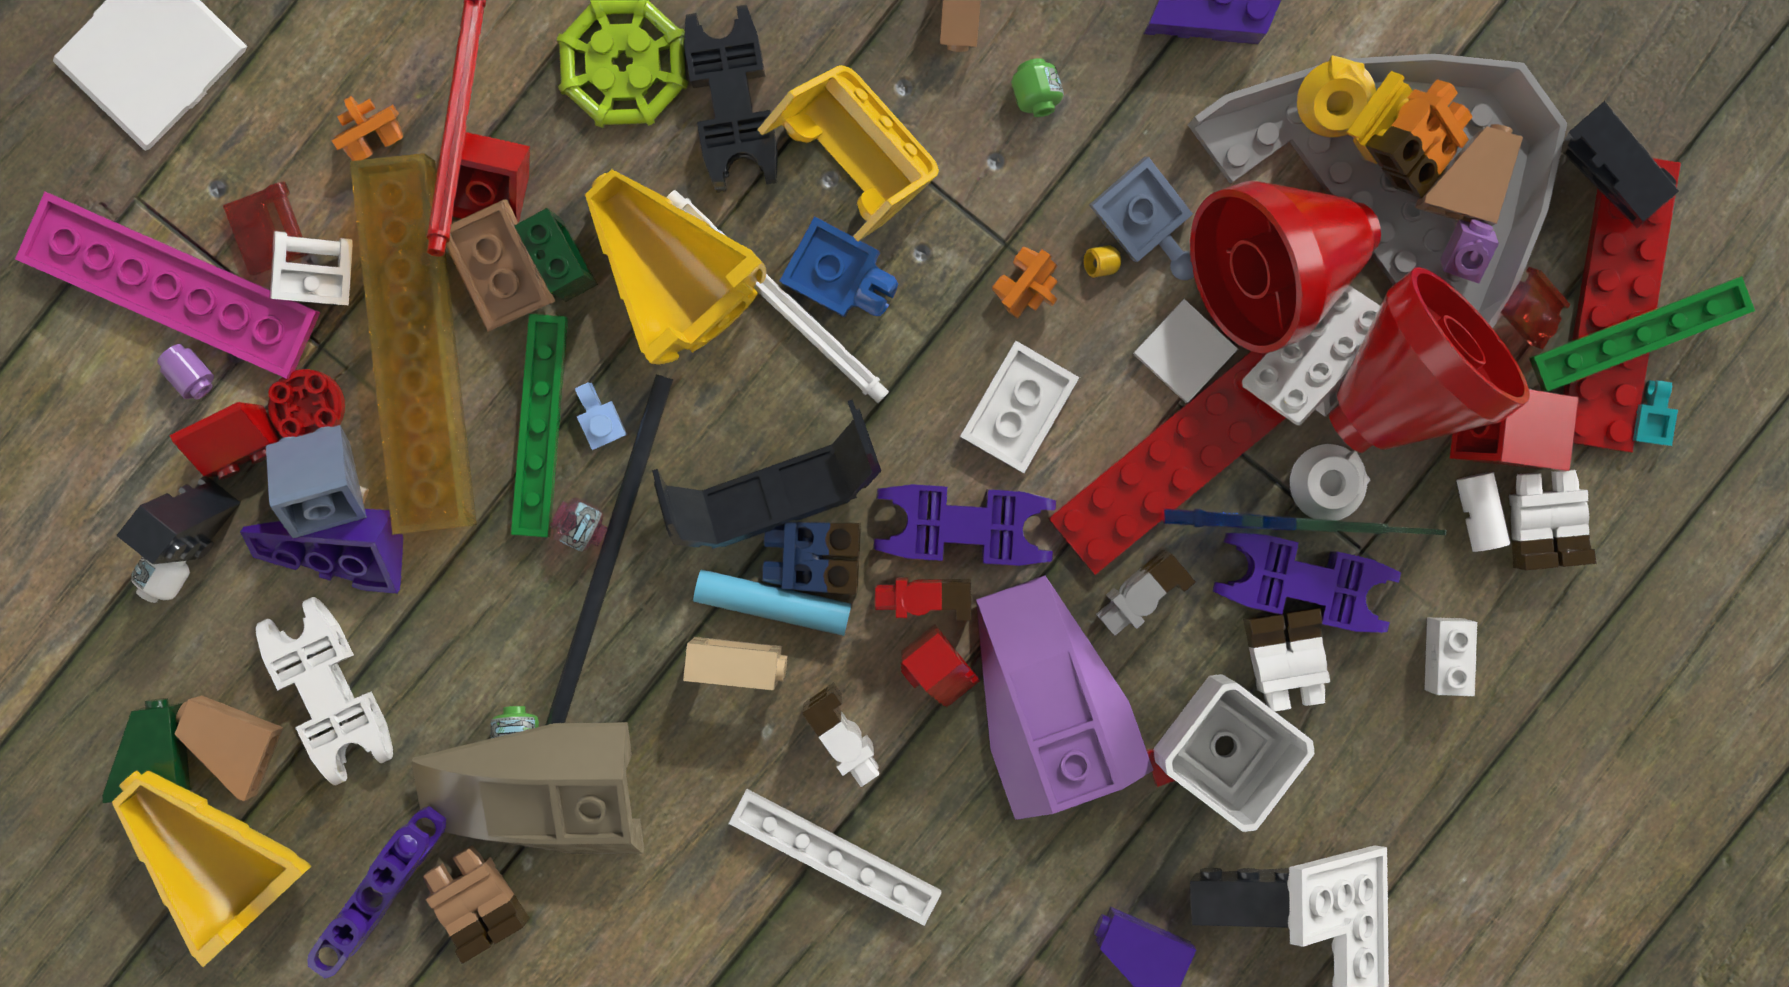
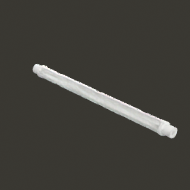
M676 190L666 197L672 202L673 206L705 221L712 229L725 235L691 203L689 198L685 199ZM767 274L763 283L760 284L757 281L754 289L863 391L864 395L868 394L879 403L889 393L879 382L880 379L878 377H875L854 356L845 350L829 332L785 293Z

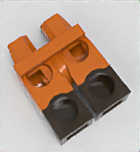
M1437 79L1427 92L1414 89L1407 97L1409 101L1399 110L1398 118L1384 135L1374 134L1366 143V148L1378 165L1382 167V171L1395 189L1423 198L1457 152V147L1463 148L1469 141L1463 129L1473 116L1464 105L1452 102L1458 94L1453 84Z

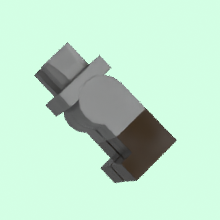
M1161 550L1121 585L1119 591L1113 588L1108 592L1106 596L1111 602L1096 615L1114 635L1118 634L1128 624H1132L1137 629L1145 622L1141 616L1153 613L1157 608L1158 600L1171 589L1177 587L1185 592L1196 581L1172 553Z

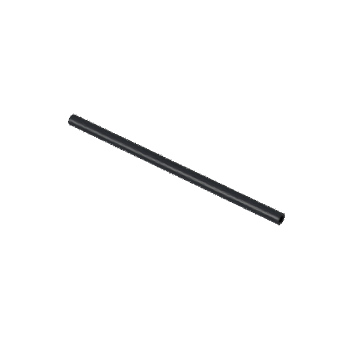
M658 374L655 375L545 725L566 722L673 379Z

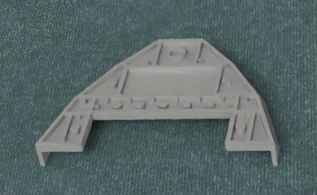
M1444 54L1349 59L1364 63L1365 69L1373 78L1376 91L1390 71L1403 75L1405 78L1403 82L1409 84L1412 91L1417 89L1427 92L1437 79L1453 84L1458 94L1452 102L1464 105L1473 116L1463 129L1469 141L1477 132L1486 126L1490 127L1491 124L1510 127L1513 129L1512 134L1523 137L1498 222L1492 226V231H1495L1499 245L1478 284L1443 271L1440 258L1458 220L1415 208L1419 197L1395 189L1378 163L1374 164L1365 160L1354 144L1352 136L1324 137L1312 132L1302 122L1297 110L1298 91L1304 78L1317 66L1226 94L1196 115L1188 124L1230 184L1290 142L1327 194L1345 197L1355 203H1364L1374 211L1381 227V240L1378 247L1373 251L1372 257L1392 285L1396 284L1416 267L1427 269L1457 290L1481 314L1492 329L1514 298L1547 215L1567 128L1566 120L1525 63ZM1457 147V152H1456L1455 156L1453 157V159L1457 156V154H1458L1463 148Z

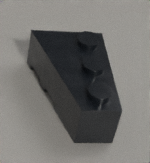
M1605 101L1570 130L1563 141L1561 152L1636 228H1639L1679 192L1675 186L1677 184L1675 178L1667 170L1657 165L1648 151L1638 142Z
M201 477L195 488L188 484L180 487L178 492L181 494L176 497L166 493L140 505L116 536L151 564L201 559L213 547L214 542L212 538L241 502L211 478Z
M1221 868L1200 869V873H1195L1190 880L1192 925L1289 928L1290 897L1287 885L1289 868L1261 870L1242 868L1237 871L1223 872Z

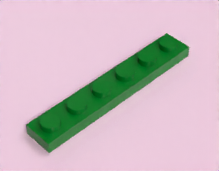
M1740 276L1532 356L1529 360L1541 391L1548 392L1754 312L1755 308L1743 277Z
M529 314L511 535L550 537L568 327V318L564 316Z

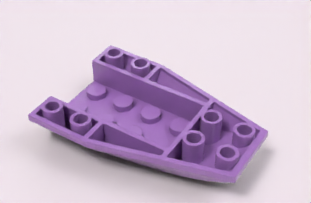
M1046 575L976 599L990 750L1015 820L1054 814L1122 790L1153 771L1128 699Z

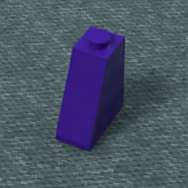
M1111 906L1107 915L1102 914L1099 917L1094 930L1099 948L1134 987H1181L1196 952L1191 941Z

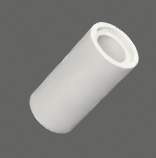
M1494 472L1457 479L1463 512H1469L1470 515L1465 520L1472 551H1485L1509 545L1510 540Z

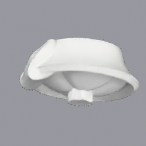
M1323 444L1307 450L1298 458L1290 475V490L1296 505L1309 517L1320 521H1337L1351 515L1360 506L1366 494L1367 484L1371 479L1367 476L1365 466L1357 451L1351 452L1339 445Z

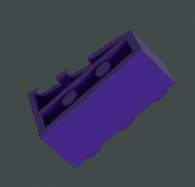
M1158 0L1143 34L1178 35L1180 38L1201 37L1212 38L1214 41L1259 44L1267 34L1281 0Z

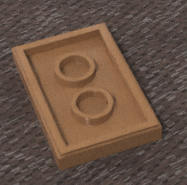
M507 199L451 224L450 241L446 243L447 249L487 332L555 302L553 295L548 290L514 225L518 224V221Z

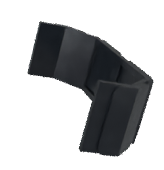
M853 399L847 401L853 420L833 444L704 490L667 486L658 469L652 470L655 480L654 486L666 530L673 544L690 547H701L704 545L711 546L712 549L726 547L771 531L776 526L793 520H802L847 504L850 500L857 498L858 492L862 488L869 486L882 471L860 408L856 409Z

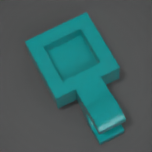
M1647 381L1645 387L1647 405L1638 404L1633 441L1672 446L1678 414L1677 409L1668 408L1672 392V382Z

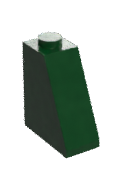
M168 698L144 701L145 707L131 711L102 795L103 803H112L123 792L119 785L135 771H138L141 775L146 771H151L189 791L191 790L187 746L175 735L179 724L176 722V715L182 703L169 704Z

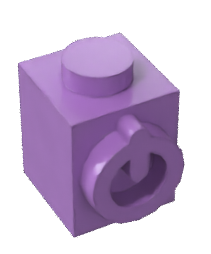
M1459 219L1440 258L1443 271L1479 284L1499 245L1495 231H1492L1493 227L1476 219H1472L1470 223Z

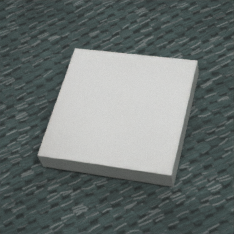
M1183 299L1133 354L1185 403H1188L1238 348Z

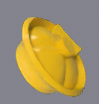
M1331 55L1328 62L1314 68L1301 83L1297 95L1299 116L1305 126L1318 135L1324 137L1348 135V129L1376 92L1375 83L1369 72L1365 69L1364 63Z

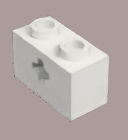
M1427 617L1426 691L1436 695L1475 696L1476 621L1462 618Z

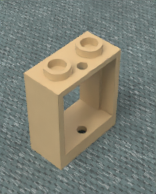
M694 637L687 643L683 681L774 690L778 681L783 682L786 676L788 656L781 655L782 646Z

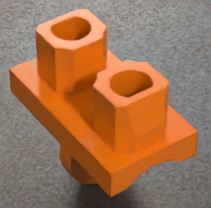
M350 96L344 99L348 111L340 114L337 118L342 126L352 121H355L357 124L336 135L331 141L337 151L343 148L351 160L357 164L374 153L364 138L368 133L375 130L385 147L403 138L402 130L396 120L399 113L392 104L373 116L366 118L365 114L375 109L371 99L358 104Z
M1022 247L1013 261L1015 267L1024 272L1017 282H1014L1006 275H1002L992 287V290L1000 298L1007 311L1017 319L1027 306L1036 311L1043 301L1051 306L1057 301V298L1051 293V290L1058 283L1051 276L1057 265L1051 260L1052 256L1043 249L1037 253L1029 248Z

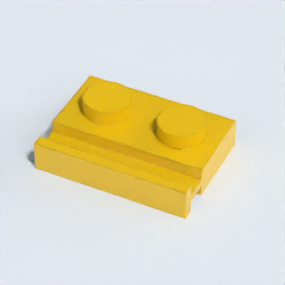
M1390 71L1347 131V134L1354 138L1353 142L1365 160L1377 164V162L1366 148V143L1374 134L1384 135L1398 118L1399 110L1409 101L1407 97L1412 92L1409 84L1403 82L1404 76Z

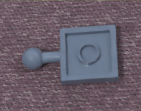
M1143 157L1091 202L1089 206L1134 262H1138L1159 244L1171 259L1170 269L1172 274L1177 279L1190 280L1194 278L1190 252L1182 251L1170 234L1193 213L1149 157Z

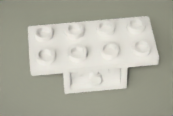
M1349 285L1310 335L1299 342L1267 353L1242 380L1243 387L1296 425H1301L1314 410H1317L1326 417L1339 403L1337 392L1380 305Z

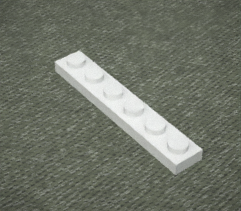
M746 789L729 822L730 825L924 926L941 895L940 889Z

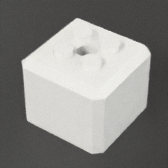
M1222 674L1209 676L1153 749L1155 762L1167 775L1242 832L1255 831L1259 828L1315 754L1313 740L1238 683ZM1221 736H1230L1234 741V748L1228 755H1219L1215 750V743Z

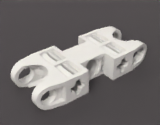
M311 597L303 601L302 604L306 617L303 618L304 631L298 639L290 638L284 631L280 632L275 623L268 618L257 624L256 636L262 659L277 690L295 684L312 720L295 727L310 759L331 784L338 785L347 780L344 763L347 762L345 753L350 743L359 744L367 752L371 751L379 763L392 759L393 747L386 720L372 691L354 698L338 665L339 662L354 656L339 623L319 599ZM330 646H333V648L316 655L317 652L322 651ZM302 661V663L298 665H295L287 670L285 669L286 667L296 662ZM364 711L365 715L350 722L348 721L349 718ZM332 726L334 727V730L329 731L318 737L317 733H320Z

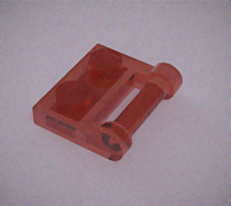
M286 182L269 185L264 190L223 205L250 275L255 276L272 269L273 236L276 230L266 204L274 202L287 236L303 238L287 197L290 195V191ZM286 251V262H292L310 253Z

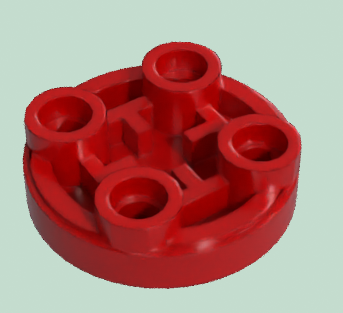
M310 369L295 370L291 373L289 379L282 377L269 388V416L275 428L284 438L313 433L321 427H335L340 425L343 420L345 399L342 390L330 376L322 372Z

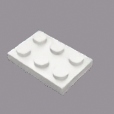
M1015 341L960 437L1016 470L1025 473L1079 377Z

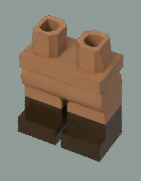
M473 845L453 857L462 874L452 879L444 864L441 863L423 876L431 893L426 898V901L431 909H434L438 920L445 927L456 946L455 953L461 964L487 950L493 943L497 944L519 931L530 918L500 872L495 868L496 865L492 858L489 857L484 860Z

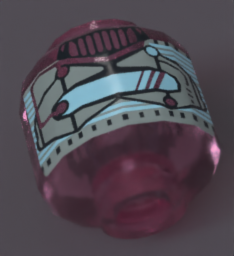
M572 498L568 503L562 501L549 525L550 528L554 529L553 537L556 541L578 552L586 551L591 544L598 547L607 530V526L602 524L604 518L603 511L579 498Z

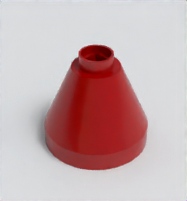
M1245 181L1213 192L1203 200L1195 213L1190 233V257L1195 282L1208 312L1220 329L1231 340L1253 352H1274L1303 340L1316 328L1369 262L1373 251L1380 243L1381 227L1374 211L1364 203H1355L1345 197L1260 181Z
M1416 267L1388 290L1337 392L1339 405L1329 413V418L1342 440L1353 450L1364 453L1373 445L1379 449L1387 450L1502 422L1529 401L1530 392L1524 375L1512 354L1481 314L1441 277L1427 269Z

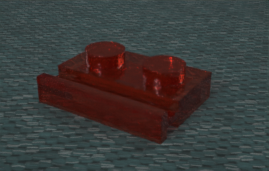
M1528 267L1526 270L1529 274L1525 282L1520 281L1502 309L1501 314L1531 346L1543 350L1549 339L1557 332L1558 325L1562 320L1559 316L1563 308L1568 309L1571 304L1541 270Z

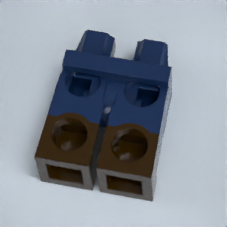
M788 522L785 525L776 526L773 530L765 532L764 547L784 548L783 562L764 561L763 581L780 584L782 589L856 595L858 593L859 560L823 559V555L858 557L860 555L861 523Z

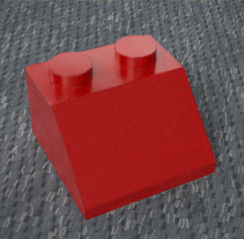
M465 132L456 197L453 205V217L463 219L507 199L519 223L529 180L530 146Z
M236 402L169 435L172 442L203 477L218 476L219 480L239 473L241 471L239 465L250 460L253 464L266 460V445L277 443L280 440L264 406Z

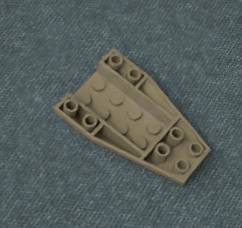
M628 722L553 723L413 757L411 761L420 809L430 806L446 818V829L444 832L567 854L644 853L641 819H632L626 769L632 756ZM422 818L423 825L436 829L435 824L430 819Z

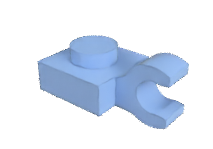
M592 382L575 388L582 405L587 411L577 416L592 450L627 435L613 402L610 401L602 405Z

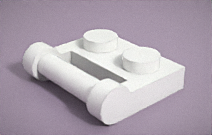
M274 231L270 299L349 306L352 239L340 238L339 241L290 237L287 236L286 232ZM286 251L338 256V267L286 262Z

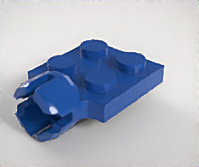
M815 216L779 280L781 284L843 317H846L848 311L853 307H858L873 316H881L889 304L886 303V299L875 294L874 291L877 290L893 298L898 286V282L893 275L876 266L877 258L880 255L879 250L862 241L858 242L854 237Z

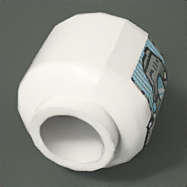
M141 557L131 573L132 583L138 588L136 593L141 598L156 603L158 599L172 600L180 591L190 571L186 561L151 564L144 557Z

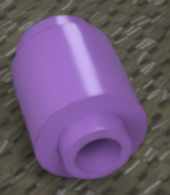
M177 344L168 348L158 358L157 363L161 366L160 372L184 399H200L212 389L213 385L211 383L214 375L191 349H185L181 344Z

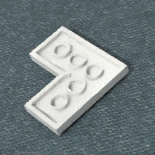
M1374 845L1289 867L1287 885L1290 897V914L1288 917L1290 944L1303 947L1333 938V987H1389L1387 847Z

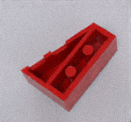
M936 624L901 651V672L914 688L921 685L929 695L946 708L980 682V679Z

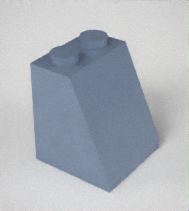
M340 425L321 427L313 433L298 437H285L277 443L266 445L270 507L292 538L367 518L350 441Z

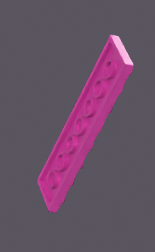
M45 191L15 258L22 263L286 379H289L291 373L295 371L320 315L319 311L296 301L270 299V290Z

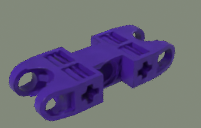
M910 484L877 489L876 499L893 500V504L899 505L905 510L908 521L905 529L897 535L890 536V539H873V549L910 559L943 561L944 542L983 545L982 563L1020 566L1053 561V551L1038 549V546L1030 544L1025 539L1023 526L1028 517L1041 513V510H1056V500L1020 491L986 489L985 507L946 505L948 487ZM932 491L930 519H927L928 493ZM1004 496L1003 524H1001L1002 497ZM926 525H929L928 553H925ZM1000 530H1002L1001 554H1000V558H998V557H999Z
M1225 534L1224 543L1236 545V549L1246 556L1248 570L1241 579L1228 581V584L1214 582L1213 592L1241 605L1281 615L1286 597L1318 604L1317 608L1321 610L1322 624L1355 632H1388L1390 622L1379 620L1378 616L1368 609L1366 595L1374 585L1379 583L1386 584L1387 580L1399 583L1401 572L1375 560L1338 551H1330L1327 568L1295 561L1299 542L1264 534Z

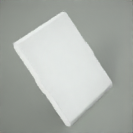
M106 0L93 13L94 16L54 56L53 62L146 151L151 149L190 108L192 109L207 94L206 91L246 51L247 46L200 0Z

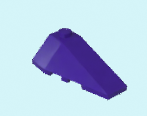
M365 509L367 518L297 538L291 537L281 521L244 526L240 531L253 558L293 570L298 569L300 566L311 568L319 572L320 578L331 581L333 576L351 580L353 581V588L363 591L398 594L400 590L404 536L394 512L391 510Z

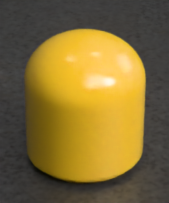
M1110 245L1088 249L1084 255V268L1092 278L1112 275L1121 266L1119 251ZM1094 259H1096L1097 268L1093 265Z

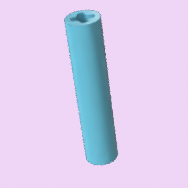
M702 569L699 572L693 602L842 636L845 635L851 609V603L782 589L781 587Z

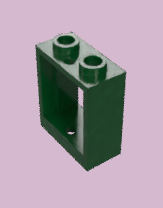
M548 207L514 225L551 294L567 302L598 285L566 224Z

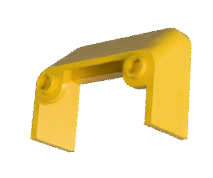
M842 65L790 90L758 128L760 134L764 135L782 125L786 129L787 134L795 141L808 143L817 139L861 187L864 193L858 198L857 205L860 215L867 222L853 236L858 242L890 220L920 193L939 172L938 165L933 157L862 78L849 67Z

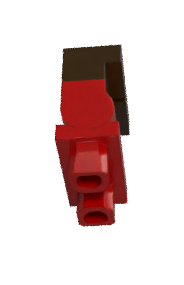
M897 577L896 585H877L875 587V610H896V618H907L908 612L912 615L920 616L925 615L930 610H956V621H971V580L917 579L908 583V577Z

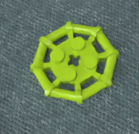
M590 0L591 3L563 34L559 33L556 42L559 43L561 84L558 86L562 95L566 94L595 121V126L604 128L605 125L647 123L648 126L655 124L654 120L682 89L686 90L689 84L686 80L684 29H679L650 0ZM634 13L631 24H610L607 17L609 14ZM597 19L602 29L592 35L591 41L588 44L579 40ZM645 19L649 20L664 36L654 41L645 30L641 29ZM670 49L671 73L661 71L660 51ZM574 51L585 54L586 74L575 76ZM621 53H625L627 58H633V64L627 65L624 72H620L619 67L613 65L614 59H617ZM658 81L666 84L648 104L644 99V96L648 93L647 90ZM589 84L595 86L605 96L602 103L598 105L582 89ZM636 100L639 108L613 110L614 101Z

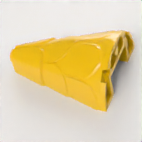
M613 169L597 177L592 184V188L585 194L603 254L609 258L619 295L624 300L638 345L651 364L673 362L680 357L677 352L683 349H690L693 353L728 328L757 296L758 292L754 287L757 281L760 284L765 281L766 267L755 253L712 229L705 221L673 206L668 198Z
M138 771L132 773L119 785L123 792L112 801L139 861L145 863L163 904L168 907L191 955L196 958L202 967L210 962L311 867L306 860L297 856L289 848L250 828L247 823L208 805L207 799L151 771H146L142 775Z

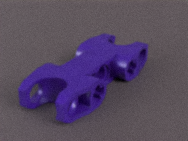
M428 806L420 809L414 814L408 824L403 825L395 832L370 866L365 878L337 917L327 926L308 954L309 968L324 979L332 977L342 968L348 958L353 956L362 947L382 920L401 889L417 867L426 859L446 829V818ZM428 818L435 824L436 832L433 836L429 837L427 833L416 827L419 819ZM329 947L337 953L338 962L336 965L327 966L320 961L319 951L321 948Z

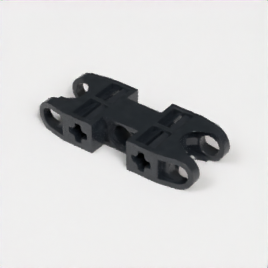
M747 5L736 6L738 19H734V28L728 36L721 39L712 38L704 32L702 25H699L697 13L686 14L684 48L690 82L693 88L710 86L715 119L699 121L697 126L702 156L716 193L727 191L725 178L729 177L731 165L741 158H749L759 165L761 172L764 171L766 185L777 183L778 148L775 130L773 129L764 135H761L758 131V128L771 114V111L753 112L748 79L766 76L759 37Z

